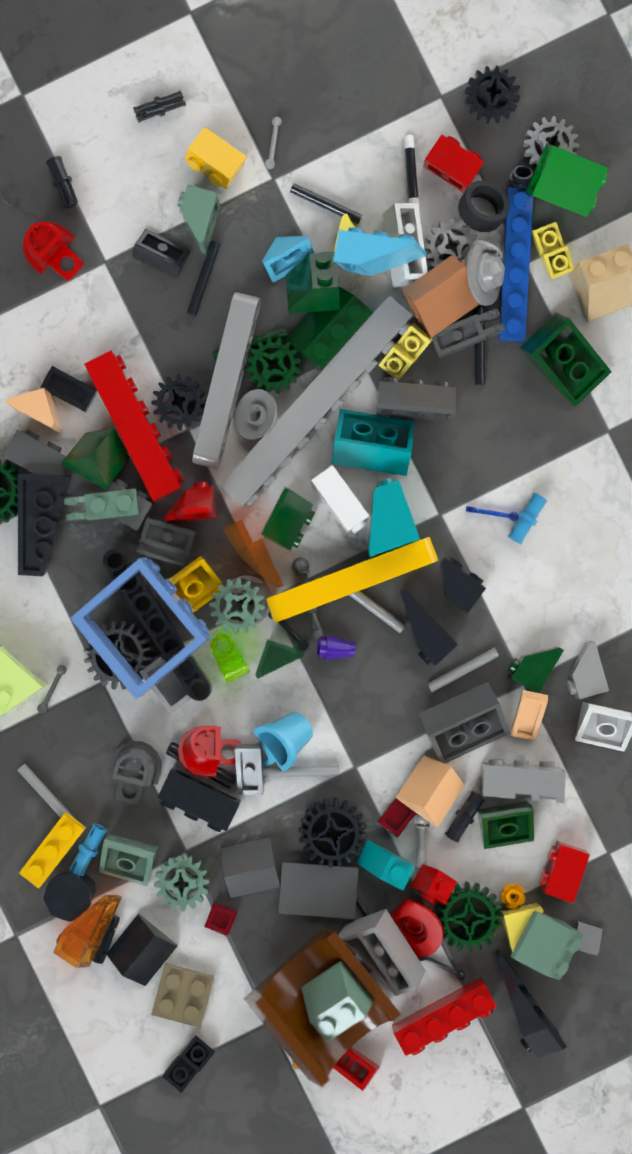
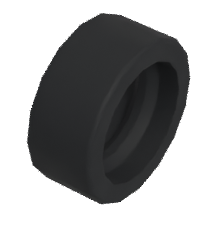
M489 181L471 183L463 193L458 204L459 215L464 223L471 229L479 232L496 230L508 215L510 208L509 199L504 190ZM480 197L490 202L496 210V215L487 216L475 209L471 198Z

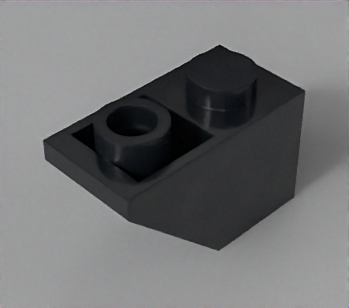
M451 557L449 560L443 558L440 566L445 598L465 613H469L486 590L482 585L484 581L473 572L468 575L462 571L463 565Z

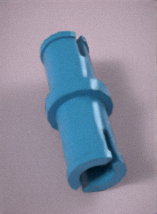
M533 493L523 512L520 511L517 515L519 519L507 537L522 545L532 525L535 526L538 522L536 518L545 503H547V500L539 494Z
M92 824L84 842H81L78 846L79 852L69 867L70 871L78 876H84L90 861L98 854L97 848L107 833V829H104L99 824Z

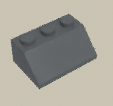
M384 378V381H379L376 415L451 421L456 415V387H451L449 382L442 381L435 382V385H425L423 380L412 379L409 380V383H399L398 378Z
M488 682L418 714L439 762L444 764L510 734L500 703Z

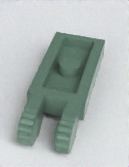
M137 489L85 494L84 497L64 499L65 505L73 506L85 503L86 513L75 512L66 515L67 521L84 519L92 521L139 515Z

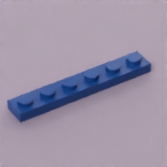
M507 189L510 208L505 218L503 254L505 271L500 307V324L504 325L505 330L499 333V341H525L533 196L526 192L527 189Z

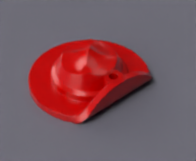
M405 899L392 910L390 916L417 957H426L438 950L443 941V927L438 917L429 908Z

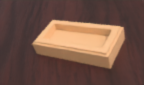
M522 690L511 728L512 737L536 741L548 702V695Z

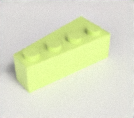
M0 645V716H3L48 685L37 678L24 664H21L6 648Z

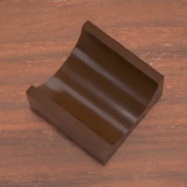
M320 930L243 998L306 1078L320 1087H323L330 1081L329 1074L334 1065L358 1040L376 1027L386 1022L394 1021L401 1015L337 933L327 930ZM341 960L374 1002L365 1018L326 1042L309 1020L302 986Z

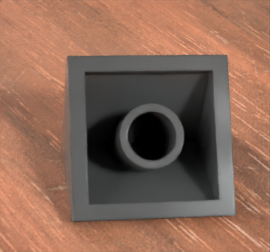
M271 837L220 847L223 874L230 898L280 888Z

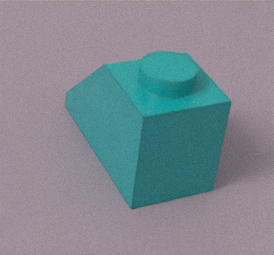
M368 839L365 843V848L362 849L356 861L357 864L379 879L401 890H404L415 868L413 862Z

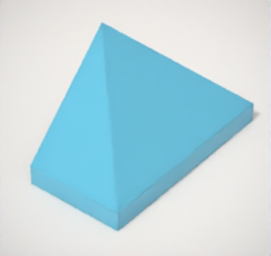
M307 236L276 237L262 262L271 281L275 282L286 276L306 256L315 252Z

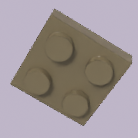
M165 963L151 1015L201 1028L214 976Z

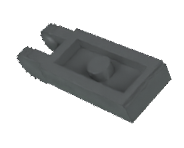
M498 309L481 315L476 314L451 324L432 337L438 358H443L485 341L487 337L502 333L505 330L503 324L494 325L486 330L483 329L481 324L499 317Z

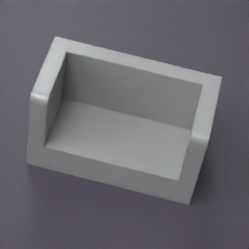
M162 656L139 673L146 681L164 666L167 661ZM173 671L152 688V691L169 714L191 699Z

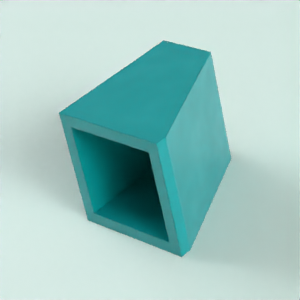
M392 478L380 481L376 485L377 488L372 492L367 551L369 558L420 539L399 480L393 482Z

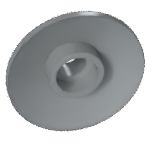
M255 389L246 393L241 398L235 411V426L241 436L250 440H257L270 432L277 417V405L273 396L267 391Z

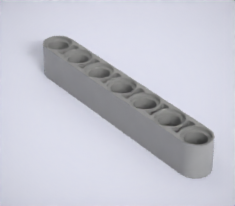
M235 292L233 295L193 452L192 462L194 464L214 469L220 467L247 362L246 359L248 358L260 311L261 298L238 292Z

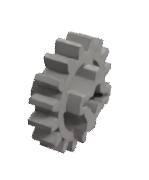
M555 116L552 117L550 122H547L545 117L542 118L540 125L534 122L531 127L533 131H527L525 136L528 139L524 140L523 147L529 148L524 153V157L531 156L529 165L538 164L541 157L538 155L535 147L539 149L540 155H542L546 143L552 142L553 138H555V147L577 155L573 151L579 149V144L574 143L578 138V134L570 133L573 125L566 128L564 126L565 119H562L560 123H556ZM547 130H554L548 133L543 132Z
M450 219L448 225L440 221L439 229L434 226L431 228L433 236L427 235L425 241L430 243L424 245L425 251L430 252L426 256V261L433 260L431 267L434 268L443 262L441 259L446 260L453 255L460 262L464 260L467 263L470 249L474 244L473 242L477 240V234L470 235L471 228L467 227L464 229L462 220L458 225H454L453 219ZM452 232L458 233V234H460L461 236H457V235L453 234ZM441 236L442 245L435 248V241ZM448 243H450L451 246H456L455 252H453L451 249H446ZM468 247V254L462 259L461 251Z

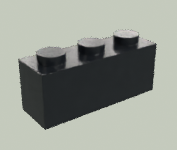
M175 768L170 770L157 797L162 800L161 805L171 810H175L177 807L185 811L184 816L194 821L202 819L208 822L207 827L217 832H221V830L227 832L241 802L240 799Z

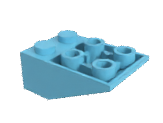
M349 227L348 231L339 230L333 261L348 273L373 276L426 257L427 252L410 235L399 234L398 238L389 237L388 233L382 231H373V234H367L362 229Z

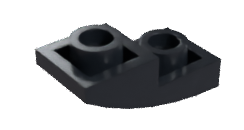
M195 1035L161 1076L182 1093L194 1076L206 1065L215 1051Z

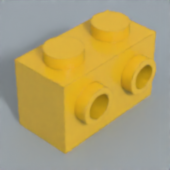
M204 127L187 149L185 161L191 169L197 172L200 171L207 176L211 183L227 190L243 169L247 156Z

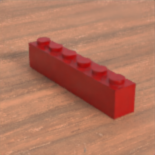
M110 350L85 363L84 365L152 500L157 503L182 490L180 483L184 482L178 468L172 469L169 460L173 458L166 445L161 447L157 439L161 434L155 423H149L146 415L150 414L143 400L138 401L135 392L138 391L132 377L127 379L123 371L127 367L121 355L115 356L113 351Z

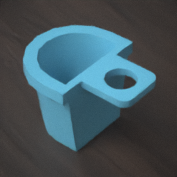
M291 712L273 723H263L253 730L260 740L255 744H262V750L268 757L266 759L262 756L263 766L267 767L276 762L282 772L294 765L297 754L313 737V729L309 721L297 712Z

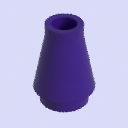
M328 635L318 638L317 657H321L323 660L354 657L355 642H348Z

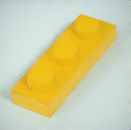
M65 812L19 874L39 889L86 827Z

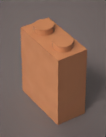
M453 255L402 290L419 326L431 338L479 305L469 287L467 263L464 260L460 262Z

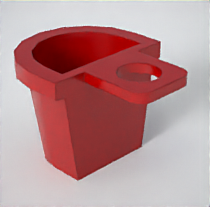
M48 221L38 222L29 227L24 237L23 251L27 261L38 273L42 275L51 266L60 276L69 281L83 267L82 260L67 248L75 237L66 228L58 223ZM67 257L74 260V268L68 272L63 271L60 267V262Z
M197 726L187 731L181 738L178 747L179 761L184 769L192 775L216 777L218 765H236L235 757L232 759L223 757L222 748L226 745L235 748L236 744L242 743L236 739H221L220 726Z

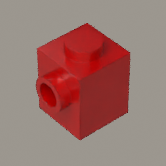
M422 864L411 887L422 893L420 898L433 905L435 901L446 904L457 881L436 868Z

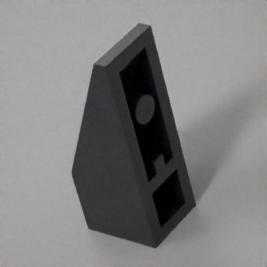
M403 589L400 595L416 647L420 650L417 655L427 665L432 662L436 666L458 644L406 589Z

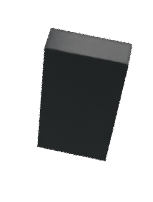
M54 366L50 368L40 387L85 413L98 392L97 389Z

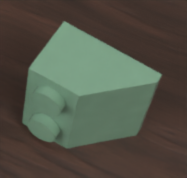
M187 184L186 191H181L178 207H180V213L183 216L184 222L201 253L207 254L220 210L218 194Z
M534 910L510 957L545 976L561 980L568 970L572 956L579 949L584 934L560 919Z
M341 960L302 986L309 1020L326 1042L365 1018L374 1002Z

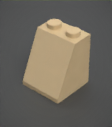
M628 243L579 262L569 275L587 322L632 305V251Z

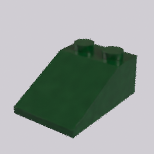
M557 312L519 347L532 364L574 407L612 373L571 319Z
M284 487L261 535L263 538L289 551L293 547L298 548L304 537L300 533L304 524L309 526L316 513L312 511L313 504Z

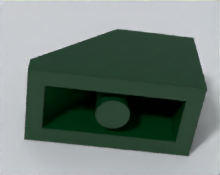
M553 647L521 655L519 659L515 658L509 666L508 671L511 673L508 678L532 692L539 693L564 650L560 647Z

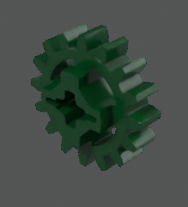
M267 338L266 345L259 341V349L251 348L250 350L254 357L246 359L247 363L252 365L246 368L247 373L254 374L250 378L251 383L258 381L257 389L265 386L266 391L269 393L272 388H275L276 393L280 394V387H284L288 391L290 389L288 383L296 384L297 382L294 374L301 373V370L295 367L301 364V359H294L298 353L297 350L290 351L289 342L284 346L281 345V338H278L276 343H272L271 339ZM269 350H277V352L274 354L265 353ZM287 356L291 363L290 371L283 363ZM257 361L264 368L261 376L257 372ZM278 361L279 369L269 371L268 363ZM280 377L283 379L279 382H270L272 378Z

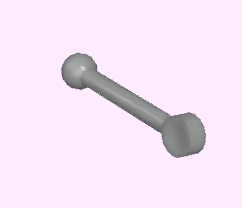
M280 117L272 119L274 127L269 158L265 161V167L268 170H272L275 167L273 159L278 127L282 123Z

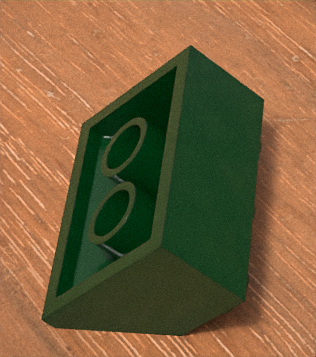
M340 286V310L309 312L284 339L286 343L289 342L290 346L294 350L296 349L319 372L329 364L373 314V311L355 295Z

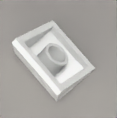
M582 702L575 741L625 751L632 736V713Z

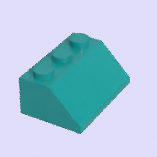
M340 409L331 464L407 476L412 453L415 421Z

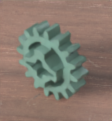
M241 578L237 579L236 584H233L228 579L227 587L219 584L218 588L221 592L219 594L212 593V596L216 598V602L209 603V606L215 607L216 611L210 615L218 616L219 619L215 624L220 625L224 623L225 632L232 627L234 634L238 633L239 628H242L247 633L248 625L256 628L257 625L254 620L256 618L263 619V616L259 614V610H264L266 607L260 605L259 601H262L264 596L256 595L259 587L251 589V581L249 580L245 585H242ZM243 589L247 592L242 596H235L230 590ZM224 597L227 605L226 610L222 613L220 604ZM247 597L242 605L243 611L241 613L235 611L228 614L234 606L232 604L233 600L239 602ZM252 599H254L255 603L253 615L248 611V605ZM233 616L241 617L245 622L236 624L228 620Z
M179 854L177 861L172 856L169 857V865L163 862L160 865L163 872L157 871L155 874L160 880L154 883V887L161 889L157 892L156 896L165 897L163 905H166L168 902L172 903L171 910H175L177 905L181 907L182 912L185 911L187 905L194 909L196 907V900L200 903L204 901L201 893L208 894L209 889L204 886L210 883V878H204L208 869L199 868L202 863L201 860L193 863L192 855L187 860H184L183 854ZM176 867V874L173 877L166 878L167 873ZM187 867L191 868L197 875H192L187 870ZM181 873L184 882H188L184 888V891L181 888V884L176 883L178 882ZM199 887L198 891L188 898V892ZM168 890H172L177 895V898L172 896Z

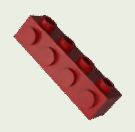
M482 977L396 1022L392 1025L393 1034L405 1056L409 1054L417 1055L431 1042L439 1043L446 1039L448 1033L455 1029L461 1031L471 1024L470 1021L478 1017L482 1019L489 1016L497 1006Z

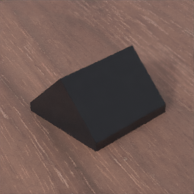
M138 913L106 955L123 977L146 986L178 945Z

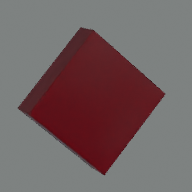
M214 902L204 927L228 936L238 911Z

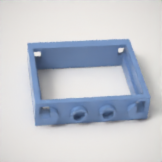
M147 557L139 558L70 618L135 699L146 694L212 638L208 633V628L205 626L206 623L201 619L197 620L192 614V606L185 599L181 600L175 593L177 591L175 585L169 579L165 580L159 573V566L154 564L151 559L148 560ZM139 571L195 638L145 682L89 615Z

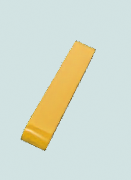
M430 537L266 598V602L274 623L439 560Z

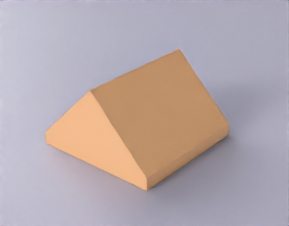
M42 388L8 398L6 401L8 405L17 411L61 433L62 426L53 395L46 389Z
M422 756L395 798L437 828L465 785L452 766Z

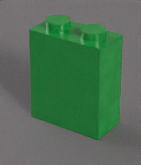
M546 143L526 192L534 197L587 217L589 212H592L596 206V195L599 188H602L607 180L608 174L606 172L608 168Z

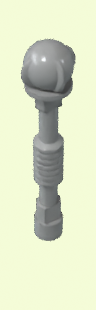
M416 813L414 823L415 827L418 828L419 834L418 849H416L418 873L421 865H426L425 835L426 829L430 828V822Z

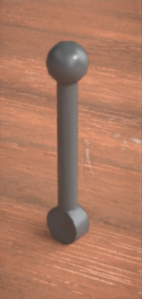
M64 665L57 667V675L43 703L37 707V711L41 714L48 711L47 704L61 676L67 671Z

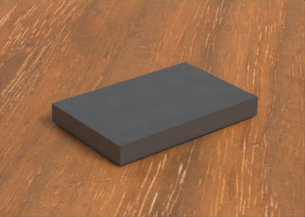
M282 861L279 914L355 919L359 866L343 865L339 867L338 865H333L332 868H329L328 864L319 865L318 863Z

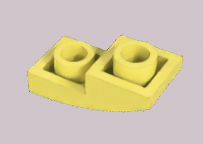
M552 222L531 231L536 248L550 279L557 278L574 270L568 247L564 246L557 222Z
M413 323L380 362L379 366L393 378L400 380L433 339Z

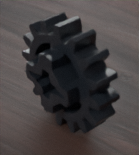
M485 66L483 74L477 70L475 78H469L468 84L470 86L465 89V94L469 96L466 97L465 104H472L469 112L474 113L476 111L478 113L477 120L484 116L486 117L487 124H489L491 118H494L496 123H499L501 116L508 119L510 116L509 111L515 112L517 108L515 103H518L520 100V95L516 94L519 92L520 85H513L516 77L508 78V69L500 73L499 66H496L494 71H490V68ZM486 80H490V81L487 82L486 84H481L482 82H484V81H486ZM492 87H494V91H493V92H495V93H494L495 98L493 99V102L491 103L490 92H491V90H492ZM499 105H505L502 108L495 110V108Z
M177 374L175 381H172L168 376V383L166 385L161 382L158 383L161 388L160 392L153 391V394L158 397L157 400L151 401L153 406H158V409L154 410L153 413L155 416L162 415L159 422L163 424L168 421L169 429H172L174 424L177 425L179 431H182L185 424L191 429V422L193 420L197 423L201 422L198 414L203 415L204 409L201 406L206 405L207 400L201 399V397L206 393L204 390L197 391L200 385L198 381L190 384V376H187L185 381H182L180 374ZM177 386L186 387L190 389L192 392H182L178 389ZM169 391V398L166 402L163 403V398L165 394ZM175 393L181 400L186 399L183 402L184 413L177 405H174L176 404ZM196 402L195 410L190 415L189 409L191 404ZM174 412L179 414L181 419L171 418L167 414Z

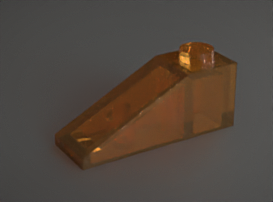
M104 895L63 930L56 940L57 945L53 953L75 968L90 967L122 897L120 895Z

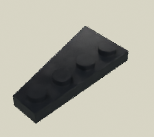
M18 474V575L40 577L46 575L71 475Z

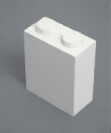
M333 465L311 480L312 486L346 533L352 530L355 534L367 525L365 520L369 517L368 513Z

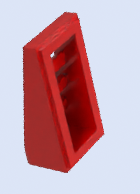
M351 1047L337 1061L333 1069L364 1091L380 1069V1066ZM348 1054L351 1056V1059L346 1066H343L341 1063ZM355 1061L360 1064L355 1072H352L350 1069ZM365 1067L368 1071L365 1074V1076L361 1078L359 1074Z

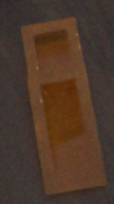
M242 520L223 528L233 547L254 571L278 588L284 586L262 539L252 542Z

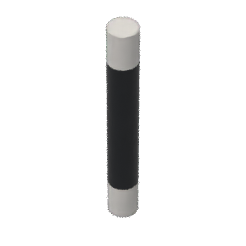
M406 135L404 136L408 198L409 203H418L419 207L414 136Z

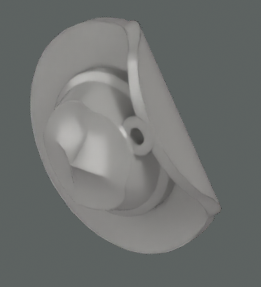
M482 240L476 241L470 249L467 261V278L474 299L480 305L488 306L492 305L498 298L504 279L505 267L503 265L504 256L502 251L495 245Z

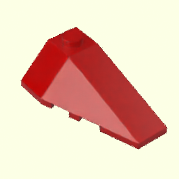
M208 482L193 483V488H187L164 516L165 522L172 523L218 518L214 486H208Z

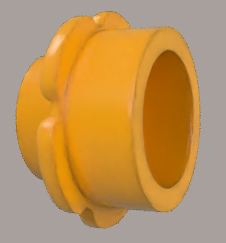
M510 883L503 887L500 899L508 908L516 909L518 905H523L526 896L521 885ZM511 894H515V898H511Z

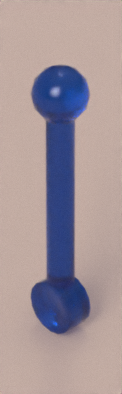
M466 506V512L504 517L509 518L511 521H517L519 518L518 513L515 511L505 513Z

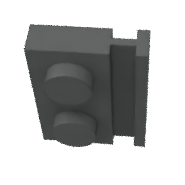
M147 517L136 553L186 567L196 532Z

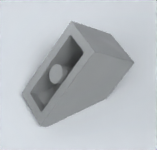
M588 641L584 644L568 673L570 680H567L568 690L577 699L609 691L596 642Z

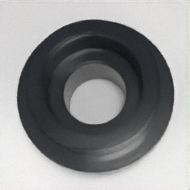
M527 165L516 166L510 173V183L520 189L528 188L534 174L533 170Z

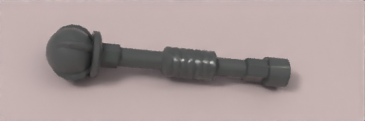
M298 557L292 563V570L296 576L299 575L302 585L308 583L309 562L305 558ZM317 607L307 611L311 617L314 639L324 636L316 615Z

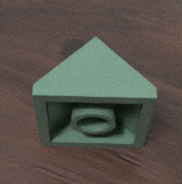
M109 834L103 843L99 873L148 886L159 847Z

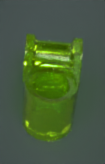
M223 633L214 636L210 648L227 684L250 673L244 658L238 652L231 637ZM220 638L223 642H229L225 652L215 648L218 644L217 640Z

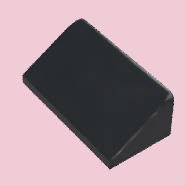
M145 228L134 244L132 257L173 278H177L191 251Z

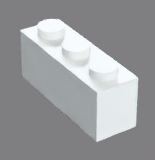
M394 203L383 213L385 232L389 234V237L398 238L399 234L413 236L414 240L420 243V246L424 249L418 203ZM426 257L390 269L393 288L407 287L428 272Z

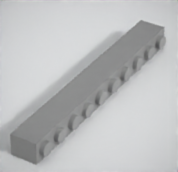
M389 295L280 417L270 432L263 436L219 487L242 508L246 505L251 507L260 497L258 491L263 486L268 488L277 478L274 473L280 467L285 469L294 459L291 454L297 448L302 450L311 440L308 435L314 428L319 431L328 420L325 416L331 409L334 412L339 409L345 401L342 397L347 391L353 393L362 381L359 378L363 373L369 374L377 366L378 362L376 359L381 353L386 355L395 345L393 340L398 334L404 335L412 325L410 321L413 315Z

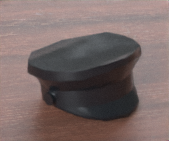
M61 873L52 877L48 882L43 897L50 914L69 922L81 918L87 913L92 904L91 901L96 893L95 881L87 874L78 876L74 873Z

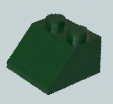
M335 252L309 254L286 274L289 314L340 310L337 264L333 261Z

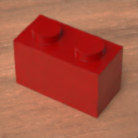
M441 134L425 158L423 167L464 193L481 171L484 161L481 160L482 158L477 152L473 150L467 151L462 148L459 141L452 136L446 137Z
M557 841L555 846H551L548 852L547 860L550 862L547 871L543 870L539 879V885H542L541 890L550 896L574 903L590 854L586 850Z

